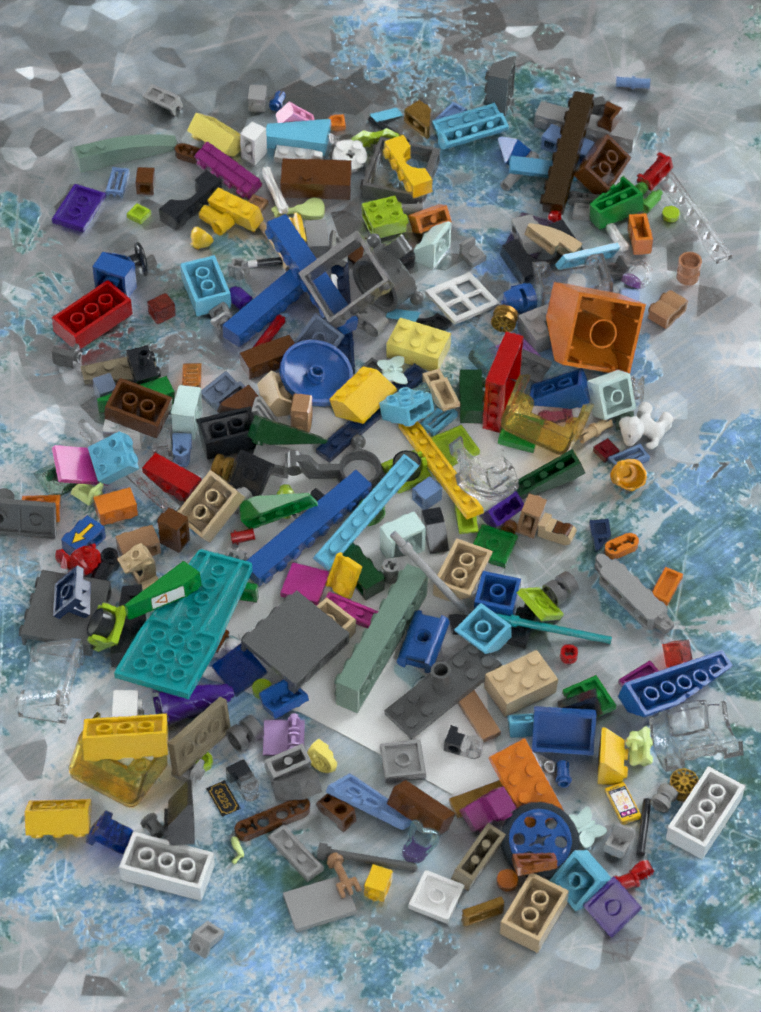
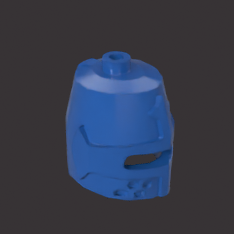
M523 283L511 286V289L503 292V300L500 302L501 305L513 307L520 315L537 308V295L530 283Z

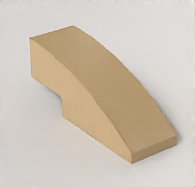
M529 223L524 235L551 255L556 251L561 255L580 251L583 244L562 231L539 224Z
M440 369L422 373V384L427 393L432 395V400L439 409L446 411L460 407L461 404L447 377L444 378Z

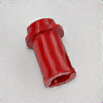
M253 528L237 532L234 530V532L230 533L232 544L239 545L238 543L255 540Z

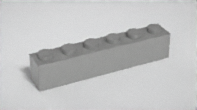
M541 101L535 114L534 127L547 130L551 124L561 127L562 124H565L564 114L569 108ZM591 115L585 136L586 139L595 142L609 134L625 151H633L638 139L639 126L619 122L615 129L609 132L597 126L601 116Z

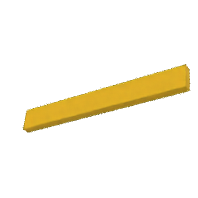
M419 421L415 422L412 426H404L398 423L399 429L415 451L422 452L423 457L427 460V467L466 520L484 514V508Z

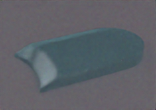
M396 664L394 666V673L412 688L420 679L425 678L423 674L411 665L406 664V667H401Z

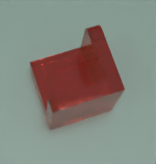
M167 293L147 301L148 314L157 325L176 316L175 303Z
M689 639L675 640L662 644L667 668L693 660Z

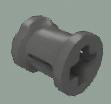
M155 813L146 815L140 822L142 828H146L151 834L150 836L162 838L164 836V825H161L157 820L158 816Z

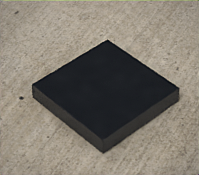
M240 449L227 483L235 489L247 488L253 497L262 496L275 464Z

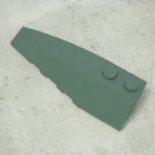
M130 135L71 147L80 173L175 151V146L178 142L175 135Z

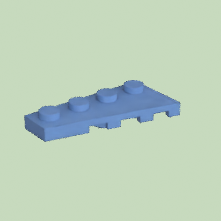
M350 773L331 783L326 789V793L396 828L404 830L413 824V821L386 804L388 798Z

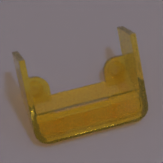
M519 375L501 419L502 428L557 455L568 452L583 432L594 404H583L578 417H571L566 421L564 427L532 413L534 400L530 395L524 393L531 375Z
M96 712L93 718H101V714ZM82 731L78 736L68 769L69 775L74 780L131 808L137 806L167 767L168 761L167 755L158 758L154 757L151 761L144 757L133 759L128 766L118 760L101 759L96 762L84 761Z

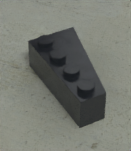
M142 584L122 586L119 606H125L127 602L143 591ZM146 614L131 620L127 619L126 616L119 642L112 646L110 650L111 667L119 665L139 630L146 622Z

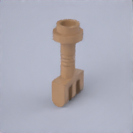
M339 853L329 855L327 857V864L329 868L335 869L341 881L336 884V889L341 899L346 897L344 889L347 890L349 895L354 894L352 886H354L356 892H360L361 887L356 876L349 879L342 866L344 862L342 855H339Z

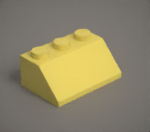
M195 113L187 129L192 134V138L198 141L202 140L205 143L209 142L228 156L234 157L241 151L240 133L212 116Z

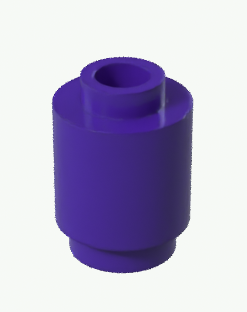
M233 286L229 289L231 303L239 310L253 300L241 287Z

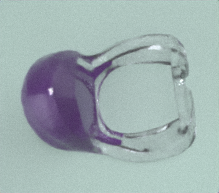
M632 261L629 264L628 271L623 274L621 282L631 287L642 289L651 282L654 272L645 261ZM640 265H643L647 270V274L642 282L637 276L631 274L633 269Z

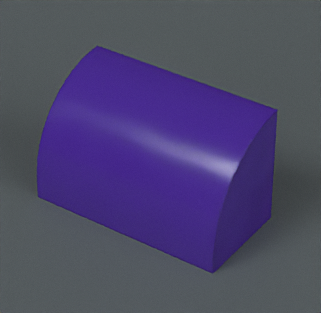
M517 491L489 506L484 510V514L479 516L487 525L496 528L522 511L524 502Z

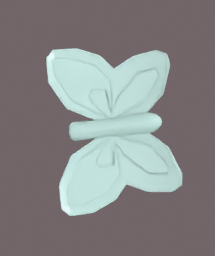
M395 356L390 360L384 359L377 362L380 369H383L381 371L384 373L383 376L389 381L393 380L404 385L408 383L405 375L401 373L405 362L403 356Z
M585 807L578 815L569 814L576 828H578V834L581 832L579 840L584 848L591 847L596 837H601L607 833L605 827L595 824V820H591L592 813L589 807Z

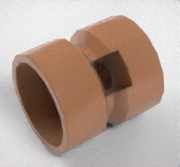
M684 252L680 255L676 278L681 284L690 286L699 281L702 265L700 255L695 252Z

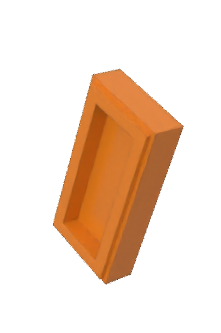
M665 567L652 590L654 596L668 606L683 578V574Z

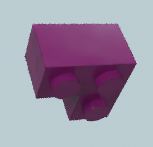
M503 786L491 790L459 811L471 832L478 830L481 833L485 826L493 820H496V822L504 821L512 816L511 811L516 809Z

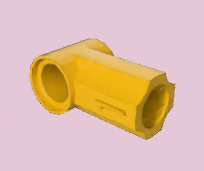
M204 205L199 212V218L211 225L213 231L219 236H222L235 225L231 215L228 213L221 214L211 206Z

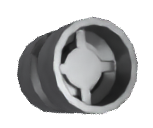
M564 571L556 576L555 580H550L544 584L542 590L556 606H559L567 598H571L579 592V585L571 573Z
M248 715L240 720L239 725L235 724L226 730V736L235 750L243 752L251 746V742L255 743L264 736V731L257 719L252 715Z

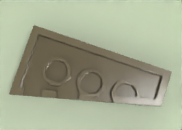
M127 357L80 366L85 385H92V378L108 373L111 374L114 382H118L120 378L134 381Z

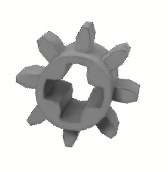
M241 258L232 259L231 264H227L229 277L232 276L235 280L245 279V274H249L248 261L245 262Z

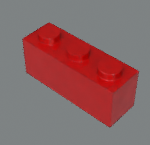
M156 452L142 467L143 479L148 484L157 486L165 493L168 492L179 501L185 502L202 481V478Z

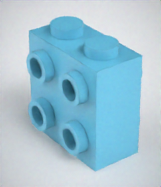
M408 387L399 389L397 393L387 396L385 400L379 403L382 420L403 424L404 426H412L415 422L426 418L428 414L434 411L431 394L421 390H411Z
M117 432L88 447L98 482L109 485L139 470L138 457L134 453L133 441L129 435Z

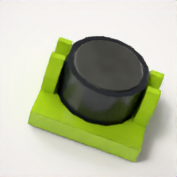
M415 450L400 451L393 459L381 463L385 474L389 472L404 454L419 465L417 470L397 491L398 494L412 489L428 477L432 478L427 469V460L423 457L421 451L417 453Z
M106 603L98 605L87 627V634L89 635L87 641L94 645L92 650L100 652L118 644L126 618L125 606L115 607Z

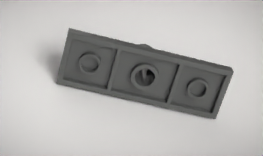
M7 488L0 489V534L56 538L55 503L15 500L14 493Z
M469 643L446 662L438 661L434 663L431 667V674L385 709V715L412 740L485 682V674L501 667L502 663L491 653L484 654Z

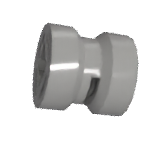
M662 783L657 789L658 793L653 795L650 803L659 812L666 813L671 808V802L677 799L678 792L671 785Z

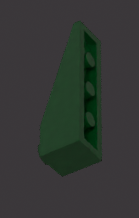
M256 414L247 435L253 439V443L261 446L264 443L268 445L327 444L328 441L322 436Z
M571 449L506 487L510 493L517 491L520 498L525 499L529 493L533 495L567 484L586 473L574 450Z

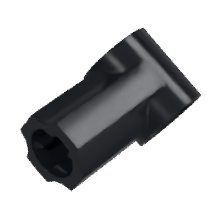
M111 547L103 549L101 552V563H98L90 578L109 581L113 572L117 571L120 566L117 560L119 557L116 549Z

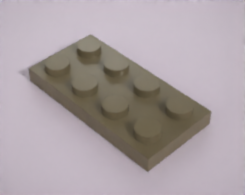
M219 697L168 742L173 775L177 777L183 775L226 736V730L231 728L226 699Z

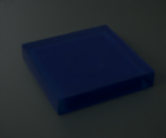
M241 643L211 665L220 679L227 683L228 686H232L235 697L252 686L256 680L268 674V671L251 651L246 649L243 652L241 650Z

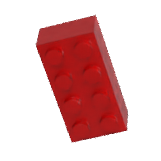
M107 280L52 317L53 331L72 348L75 344H79L80 349H82L133 314L131 299Z

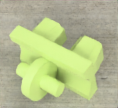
M647 726L639 731L629 732V737L626 738V746L629 747V764L632 766L640 764L644 767L653 763V756L650 755L653 739L650 737V729Z

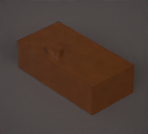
M282 158L280 186L284 198L350 200L352 160Z

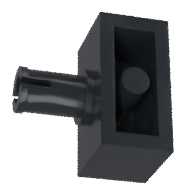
M148 345L126 350L127 362L136 384L140 385L161 377L159 367H155L154 364L156 362L154 352L149 350Z

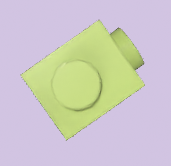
M100 482L95 487L90 484H77L72 488L71 494L90 506L94 503L93 497L103 495L102 489L104 484Z

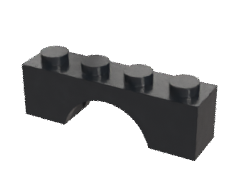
M207 170L195 179V195L186 200L170 199L159 208L160 221L175 231L185 225L190 218L197 215L204 205H209L208 199L217 188L222 189V179Z

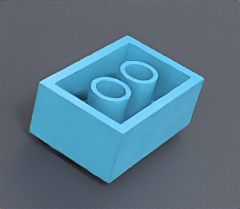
M215 255L180 264L181 279L196 316L209 314L211 309L223 301L227 304L228 308H231L230 291Z

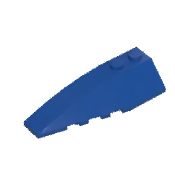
M720 650L626 682L620 690L618 698L628 713L647 717L678 706L728 671L733 665L724 651Z

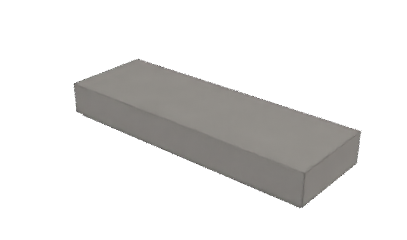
M282 825L268 835L269 842L307 882L324 871V866L285 825Z

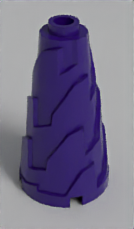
M227 683L197 685L189 699L153 689V693L158 692V696L153 697L155 714H167L168 726L203 712L219 697L226 699L227 703L231 702V698H234L233 688L228 686Z

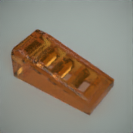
M183 363L182 385L201 388L202 363Z

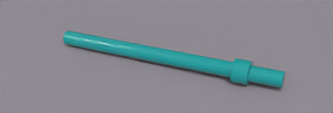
M497 614L508 622L511 627L517 628V626L606 644H611L612 641L611 636L522 619L512 614L511 616Z

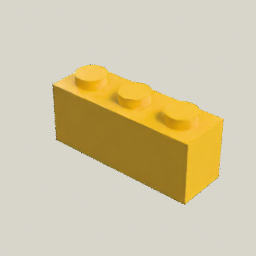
M217 188L208 199L212 208L221 214L228 213L236 224L252 232L264 220L258 206L221 188Z

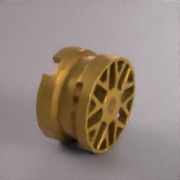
M499 305L494 309L491 325L500 332H511L516 327L519 314L516 309L509 305Z
M217 454L212 463L211 471L227 482L234 465V459L231 457L225 458L224 455Z
M682 768L674 771L670 776L669 785L678 792L676 800L685 802L699 779L689 769Z

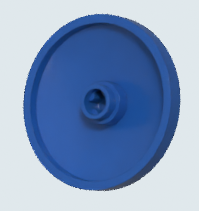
M304 340L295 343L288 348L280 363V377L286 390L292 396L295 393L311 395L312 406H330L329 399L353 377L352 366L344 353L337 347L320 340Z

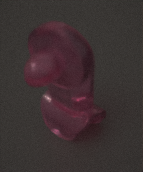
M563 408L562 411L543 410L537 415V419L545 421L544 426L562 422L572 424L574 421L572 409Z

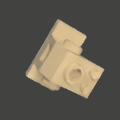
M142 543L133 546L131 550L117 559L124 573L131 572L136 583L142 584L143 590L158 580L155 561L147 547ZM140 570L143 571V574L141 575V577H139V575H138V573H137V572L140 571Z

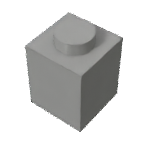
M250 85L248 111L265 112L267 86Z

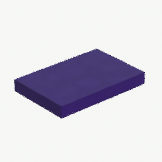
M74 183L53 216L52 223L84 233L106 199V193Z

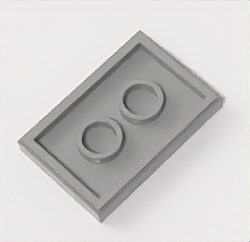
M338 876L283 893V898L296 932L357 914L353 898L346 889H344L346 897L341 899L336 889V884L341 882Z

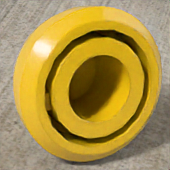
M193 227L191 231L192 242L190 244L193 248L199 251L200 248H206L214 242L207 232L199 227Z

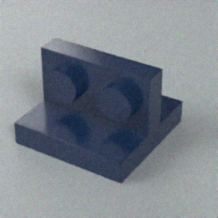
M74 567L55 583L53 617L61 619L68 612L85 619L90 615L91 582L83 579L84 568Z

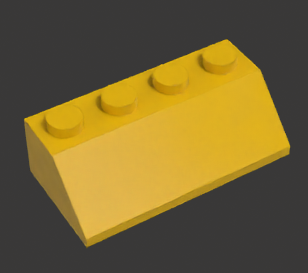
M167 714L84 719L82 735L84 761L96 762L101 759L120 760L122 758L140 759L147 756L158 758L168 755Z

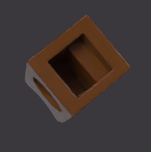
M328 793L316 802L318 810L336 823L337 828L343 833L357 821L355 809Z

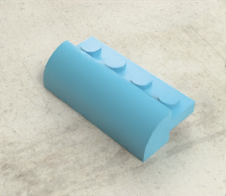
M495 103L432 121L433 129L438 137L437 143L443 150L502 133L509 129L503 113L499 112Z

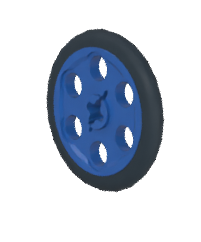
M531 802L512 811L513 815L505 820L501 831L506 835L501 842V850L504 858L514 870L512 854L555 853L557 858L556 869L534 873L546 880H550L574 850H579V835L575 823L561 808L549 803ZM532 817L536 825L528 828L524 824V819ZM546 819H554L556 827L554 829L547 828L545 825ZM516 834L522 835L525 839L524 844H515L513 836ZM536 836H538L540 839L546 838L543 842V846H541L540 843H535L534 845H532L537 839ZM563 837L566 840V846L563 848L556 846L555 839Z

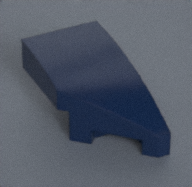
M609 518L589 520L595 552H598L611 538Z

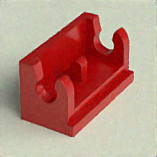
M661 152L656 154L658 156L656 161L643 175L640 173L636 175L638 177L636 182L646 183L650 191L673 169L671 157Z

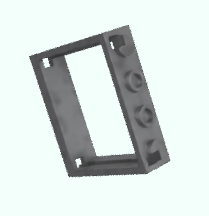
M380 137L378 144L374 145V155L370 156L369 167L365 169V178L361 179L360 189L362 190V197L378 200L395 195L397 201L401 202V204L419 202L423 203L424 206L428 194L413 198L410 192L372 184L383 157L384 141L389 140V138ZM409 143L411 146V159L428 162L426 170L433 182L440 162V149Z
M357 230L299 272L300 277L326 319L335 328L344 325L348 319L358 315L363 308L373 304L377 298L387 294L395 286L364 236ZM362 246L383 280L334 315L313 281Z

